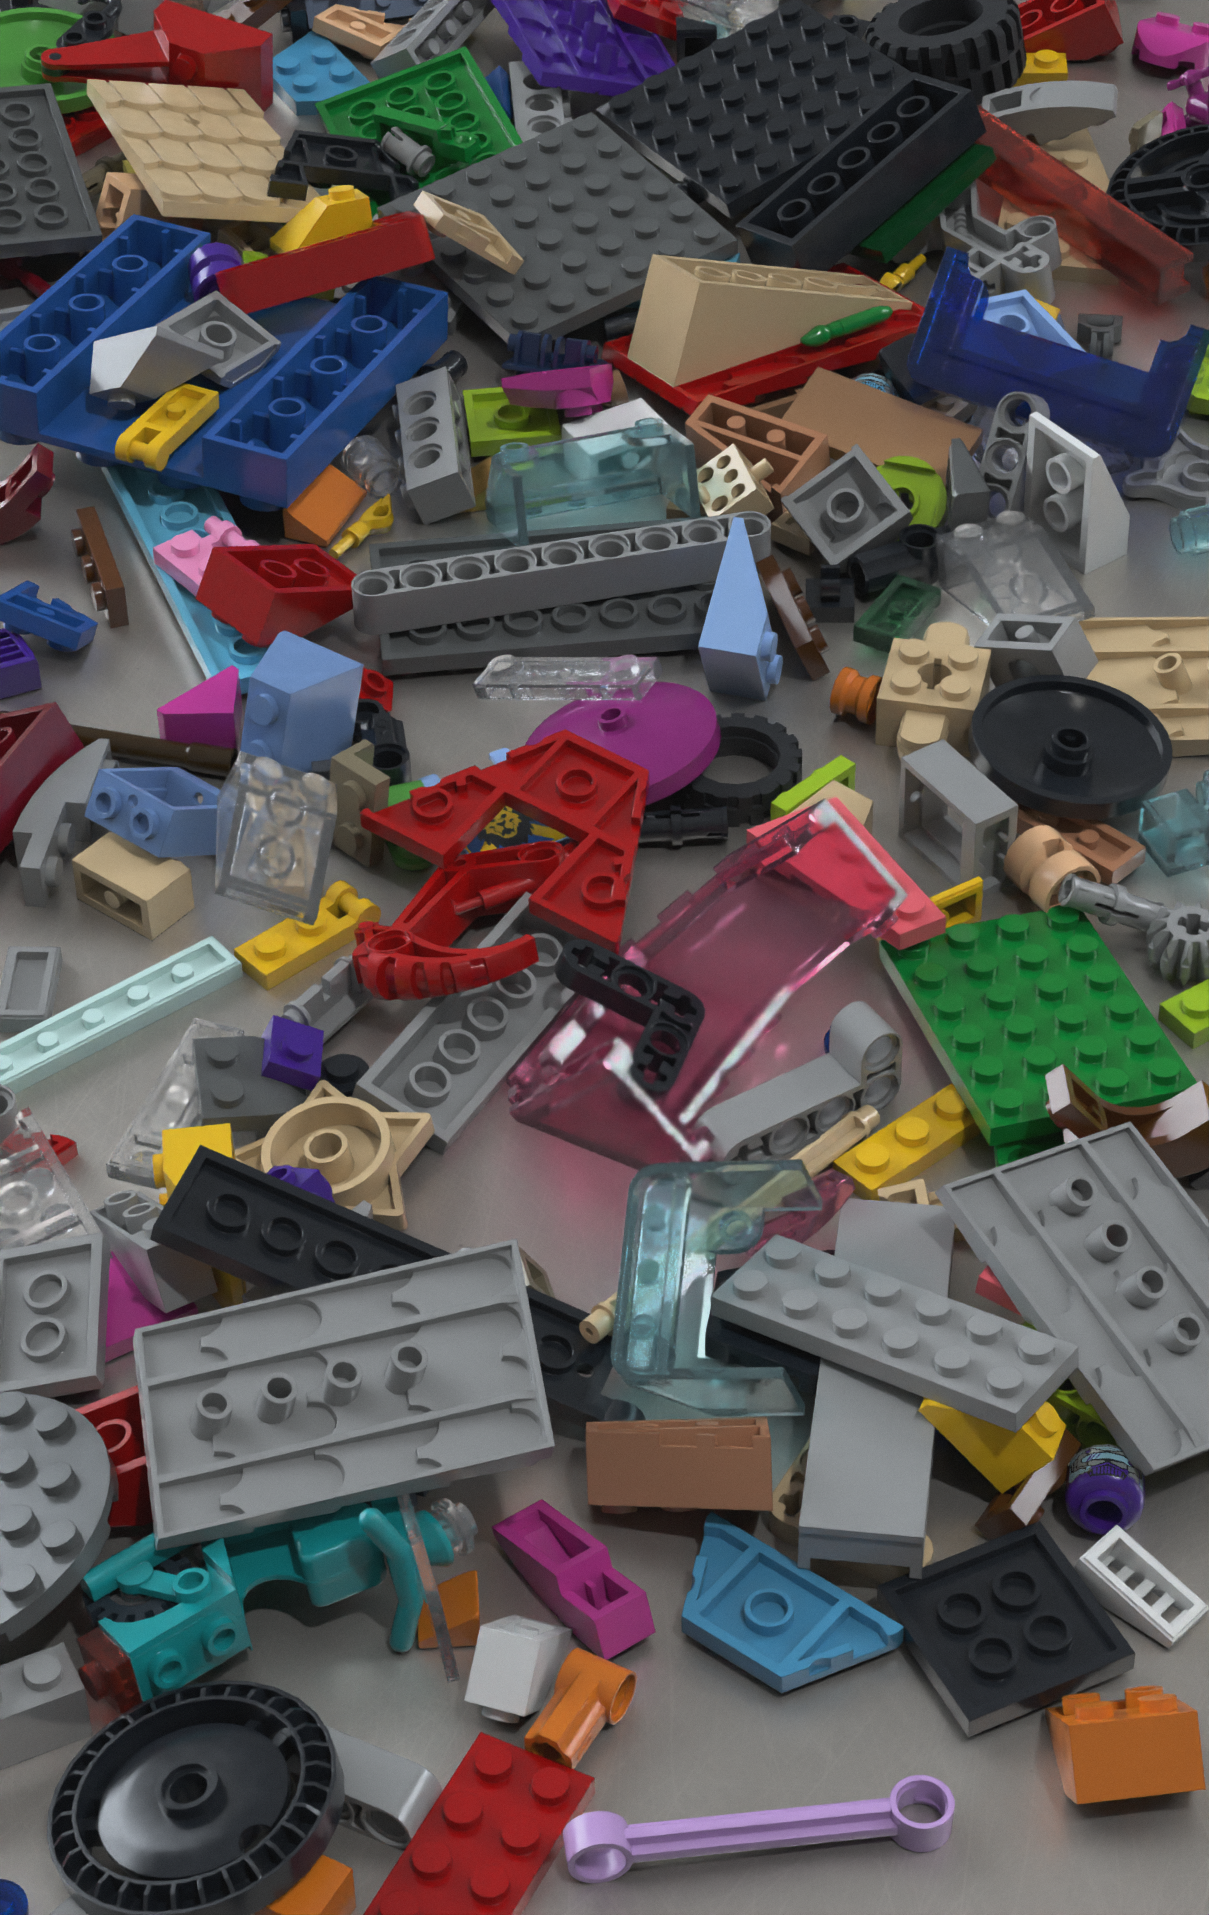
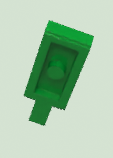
M382 105L372 112L377 140L380 143L387 132H390L395 137L391 132V128L398 127L420 146L427 145L432 149V155L435 156V166L445 167L448 163L457 164V161L467 163L475 154L481 152L479 136L467 131L456 132L455 126L447 124V122Z

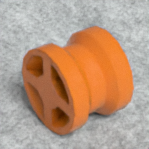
M847 666L844 667L838 674L832 688L830 697L831 713L842 717L849 713L856 715L859 722L868 725L874 723L876 720L877 696L883 677L872 675L866 678L860 676L858 670Z

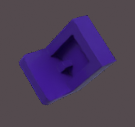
M273 1015L261 1038H264L261 1076L312 1091L321 1076L324 1031Z

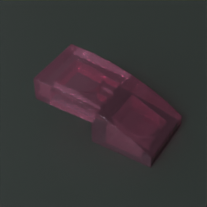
M830 1169L783 1190L782 1193L789 1212L740 1234L739 1236L746 1255L752 1257L776 1234L799 1243L805 1242L830 1221L846 1203L855 1190L852 1177Z

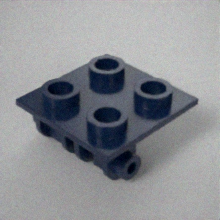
M519 330L518 334L511 333L509 335L507 349L514 352V356L504 362L502 368L516 370L515 375H520L523 373L610 363L598 359L599 348L598 346L591 345L590 340L567 338L565 345V337L558 336L554 352H552V335L545 334L542 341V334Z

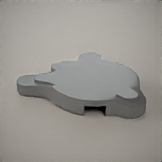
M1179 427L1164 429L1160 436V446L1163 452L1152 450L1143 452L1140 461L1141 470L1131 472L1123 478L1122 492L1128 497L1160 500L1170 506L1188 512L1209 513V446L1192 440Z

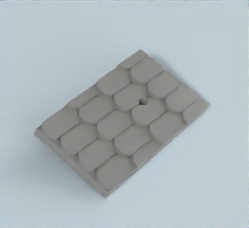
M1131 1122L943 1185L935 1192L980 1262L988 1264L1023 1319L1027 1323L1034 1325L1039 1332L1079 1346V1366L1068 1378L1085 1404H1092L1135 1468L1141 1470L1147 1476L1209 1452V1220Z
M517 1238L137 1328L134 1332L133 1348L156 1551L253 1533L254 1527L329 1514L338 1511L342 1506L448 1487L454 1480L529 1467L541 1459L551 1458L555 1447Z

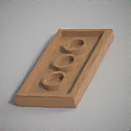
M820 367L815 370L782 417L783 420L827 434L830 458L834 460L840 459L851 451V447L855 444L859 445L876 468L885 464L884 460L891 457L912 456L927 462L942 478L945 487L951 439L961 438L971 456H973L983 440V429Z

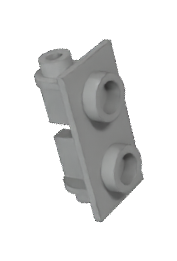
M352 955L339 957L334 962V966L321 977L322 983L319 985L313 984L295 1001L288 1002L283 1008L284 1014L281 1017L323 1030V1043H325L374 998L371 991L363 983L358 984Z

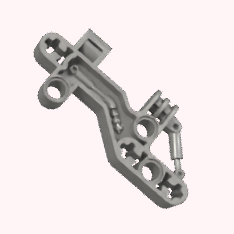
M976 180L891 259L895 263H904L914 259L918 254H924L932 250L945 251L949 266L943 277V287L948 294L963 303L1026 289L1035 299L1051 304L1056 297L1052 271L1057 269L1062 263L1056 221L1052 217L1046 215L1032 216L1005 230L982 217Z

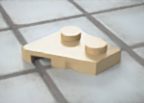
M423 190L413 204L421 214H424L428 230L441 238L447 236L513 275L517 273L523 264V258L484 215Z

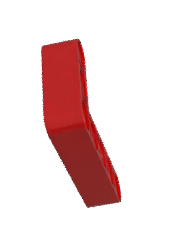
M406 211L372 221L373 227L228 268L215 273L220 293L245 314L425 263L435 259V254L424 214Z

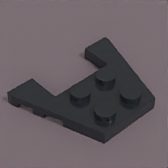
M295 130L284 150L283 159L279 160L276 165L275 174H271L269 178L267 196L306 201L309 182L311 186L320 189H327L332 185H352L354 189H358L364 194L371 193L373 190L387 191L390 201H393L398 197L418 190L419 182L413 176L402 175L399 172L401 164L393 156L381 149V143L378 140Z

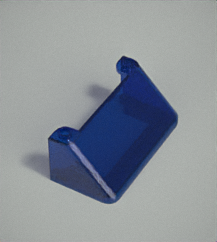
M946 247L908 355L907 367L910 377L915 384L924 389L995 412L1000 400L1008 393L1017 391L1036 394L1048 404L1050 410L1049 420L1075 438L1148 461L1162 459L1170 453L1209 364V330L1191 324L1187 333L1179 340L1168 342L1160 339L1150 370L1146 372L985 320L984 316L988 308L989 294L982 280L972 276L970 273L969 253ZM1027 401L1022 402L1017 407L1015 418L1029 422V415L1032 411Z

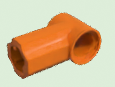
M581 1648L573 1649L560 1668L553 1697L524 1737L525 1750L575 1769L605 1723L615 1725L626 1713L636 1689V1673Z

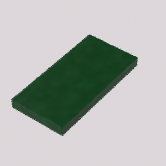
M973 143L855 246L850 254L887 264L994 163L997 158L993 148Z

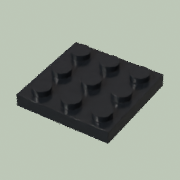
M1040 1521L925 1566L922 1569V1579L909 1578L908 1573L877 1586L878 1604L887 1617L904 1626V1643L968 1737L1060 1700L1063 1696L1074 1694L1134 1669V1650Z

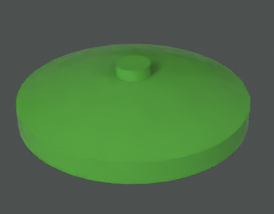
M41 7L17 8L0 12V87L51 83L61 114L76 112L94 106L86 94V83L51 82L42 77L41 54L48 49L56 48L57 40L83 16L65 10Z

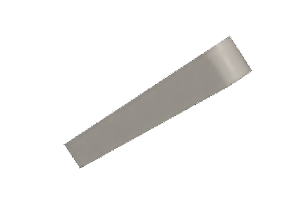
M743 511L368 570L359 573L351 581L354 625L357 630L364 634L381 635L716 581L733 518L739 517L744 519L755 565L760 560L771 555V521L762 513Z

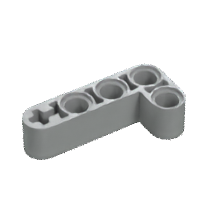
M856 1001L841 1009L831 1023L829 1053L708 1109L697 1119L693 1126V1141L725 1175L736 1178L816 1141L823 1133L837 1124L843 1115L850 1111H857L864 1105L873 1106L877 1111H880L890 1104L900 1089L902 1038L866 1002Z

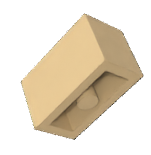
M112 831L106 833L72 859L77 899L151 941L195 908L190 868L177 859L170 857L158 858Z

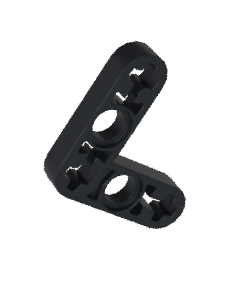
M585 939L569 941L564 946L555 964L554 971L557 979L568 989L645 1027L620 1078L619 1087L624 1097L635 1106L644 1109L660 1107L672 1089L703 1022L706 1011L703 1003L690 991ZM602 976L609 978L608 981L603 979ZM618 984H626L633 987L641 994V997L627 994L621 990ZM653 1000V1001L657 1002L658 1004L655 1005V1004L651 1003V1001ZM651 1041H659L666 1044L674 1051V1054L662 1053L652 1045ZM647 1069L656 1073L652 1084L643 1080Z

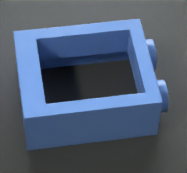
M179 767L106 768L98 770L84 816L158 858L237 854L252 807ZM198 796H203L201 804L198 802Z

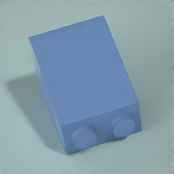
M288 631L280 632L250 676L238 769L275 786H279L312 772V761L331 760V757L351 747L364 664Z

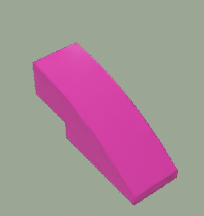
M543 1499L492 1526L495 1539L537 1595L567 1628L572 1629V1633L599 1657L608 1660L656 1632L646 1592L612 1567L607 1546Z

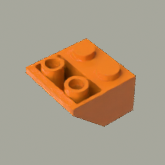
M1150 1685L1127 1688L1124 1690L1125 1699L1101 1701L1099 1693L1070 1694L1062 1697V1706L1045 1708L1046 1722L1064 1793L1077 1805L1206 1790L1198 1712L1177 1699L1175 1694H1163L1162 1686Z

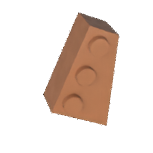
M710 394L706 396L685 422L690 464L697 469L733 443L753 466L764 458L768 460L774 472L761 480V483L774 506V509L766 514L771 523L787 511L780 500L785 495L789 496L830 466L827 434Z
M767 1416L586 1422L588 1505H601V1512L631 1513L637 1511V1507H661L663 1511L686 1512L696 1510L697 1508L773 1511L771 1436Z

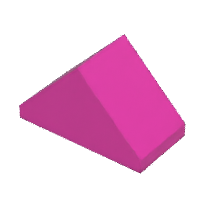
M231 665L158 708L157 718L160 739L184 743L199 742L238 749L242 716L239 669Z

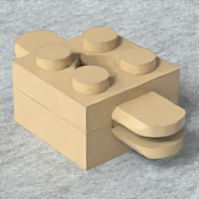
M937 622L929 625L923 640L893 638L877 696L875 745L896 747L899 759L901 760L903 756L944 739L962 756L971 757L968 746L969 730L975 708L981 699L989 693L991 649L969 646L970 637L968 630L962 625L953 622Z

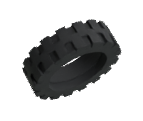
M731 713V717L722 718L721 714H717L721 731V742L714 759L732 755L752 757L765 762L773 771L768 776L755 782L742 784L720 783L700 774L691 783L673 793L672 799L676 805L682 804L684 809H706L727 806L728 827H740V823L748 822L750 826L763 824L764 819L771 817V802L778 795L790 790L802 781V749H799V741L794 734L788 735L787 728L778 722L775 724L768 723V718L755 715L754 718L745 717V713Z

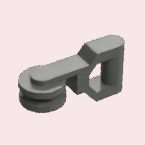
M1079 313L1077 339L1090 344L1089 356L1095 362L1097 360L1101 361V368L1107 369L1108 360H1112L1113 343L1121 341L1123 316Z

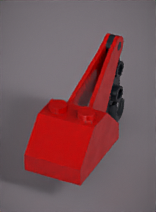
M78 0L80 5L95 1L105 3L107 6L101 11L86 12L82 18L57 40L56 48L48 49L41 54L42 77L51 82L87 84V79L105 80L106 82H109V80L142 82L146 85L148 83L184 85L186 88L188 86L223 88L224 90L226 88L244 89L264 112L273 103V34L170 0H164L153 11L154 30L115 38L110 37L114 33L116 19L120 16L123 9L121 0Z

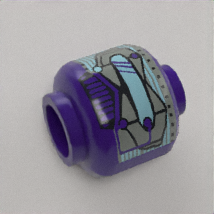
M1104 1444L1093 1445L1083 1449L1071 1460L1068 1467L1065 1485L1067 1513L1076 1525L1087 1532L1106 1535L1116 1525L1126 1531L1140 1519L1145 1506V1475L1130 1463L1122 1449L1118 1446Z

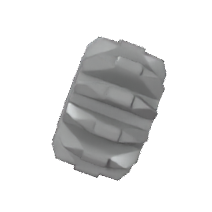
M1177 901L1173 910L1160 908L1158 916L1150 923L1146 936L1150 968L1160 970L1163 980L1177 978L1181 980L1184 987L1189 981L1201 983L1209 979V909L1202 908L1200 901L1195 906L1188 907L1182 902Z

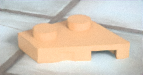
M335 4L314 17L312 31L328 38L333 44L347 46L360 52L364 58L374 60L405 25L384 22L385 13L364 11L355 7Z

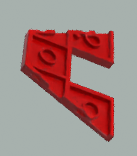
M564 729L544 737L537 744L524 745L506 752L507 760L482 770L476 765L442 778L434 786L418 787L409 791L410 798L374 813L369 808L363 809L360 812L362 828L443 869L466 848L505 806L580 842L575 850L529 897V913L580 939L591 941L617 955L619 954L650 785L648 769Z

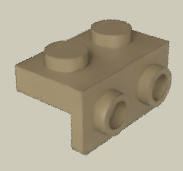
M364 739L331 757L325 840L370 868L383 860L385 839L361 827L360 812L363 809L369 808L374 813L388 807L390 777L373 767L374 744Z

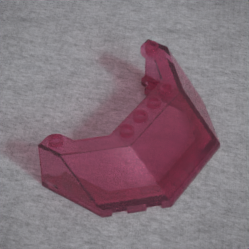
M825 798L728 854L713 867L717 874L694 894H691L687 889L657 915L661 922L640 940L635 942L631 937L620 946L619 956L690 991L701 1000L706 1010L703 1022L677 1079L663 1104L657 1107L626 1072L635 1061L631 1055L645 1027L578 994L506 1078V1083L510 1087L507 1090L508 1101L512 1104L509 1107L510 1115L519 1123L661 1180L682 1170H685L687 1174L697 1171L713 1155L714 1151L709 1146L715 1139V1135L707 1126L687 1134L702 1115L699 1111L701 1106L712 1101L725 1090L730 1083L725 1076L730 1070L738 1068L753 1055L756 1050L752 1044L757 1037H761L769 1032L781 1020L782 1015L778 1010L789 996L853 942L868 934H871L875 939L887 932L897 922L899 917L894 912L908 894ZM602 976L603 979L608 981L609 978ZM618 984L621 990L627 994L641 997V994L633 987L626 984ZM653 1000L651 1001V1003H653V1004H655V1005L658 1004L657 1002H655V1001H653ZM651 1041L652 1045L662 1053L674 1054V1051L666 1044L659 1041ZM647 1069L643 1080L652 1084L656 1073Z

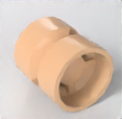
M1039 825L1025 831L1009 847L1004 858L1003 870L1006 876L1023 893L1030 896L1032 902L1040 910L1048 913L1050 908L1061 904L1058 902V893L1062 881L1068 874L1072 873L1077 875V877L1099 884L1101 882L1098 870L1084 856L1076 852L1072 845L1056 829L1049 825Z

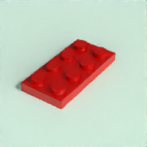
M480 1732L363 1915H522L564 1846L563 1830L572 1819L584 1813L595 1795V1778Z

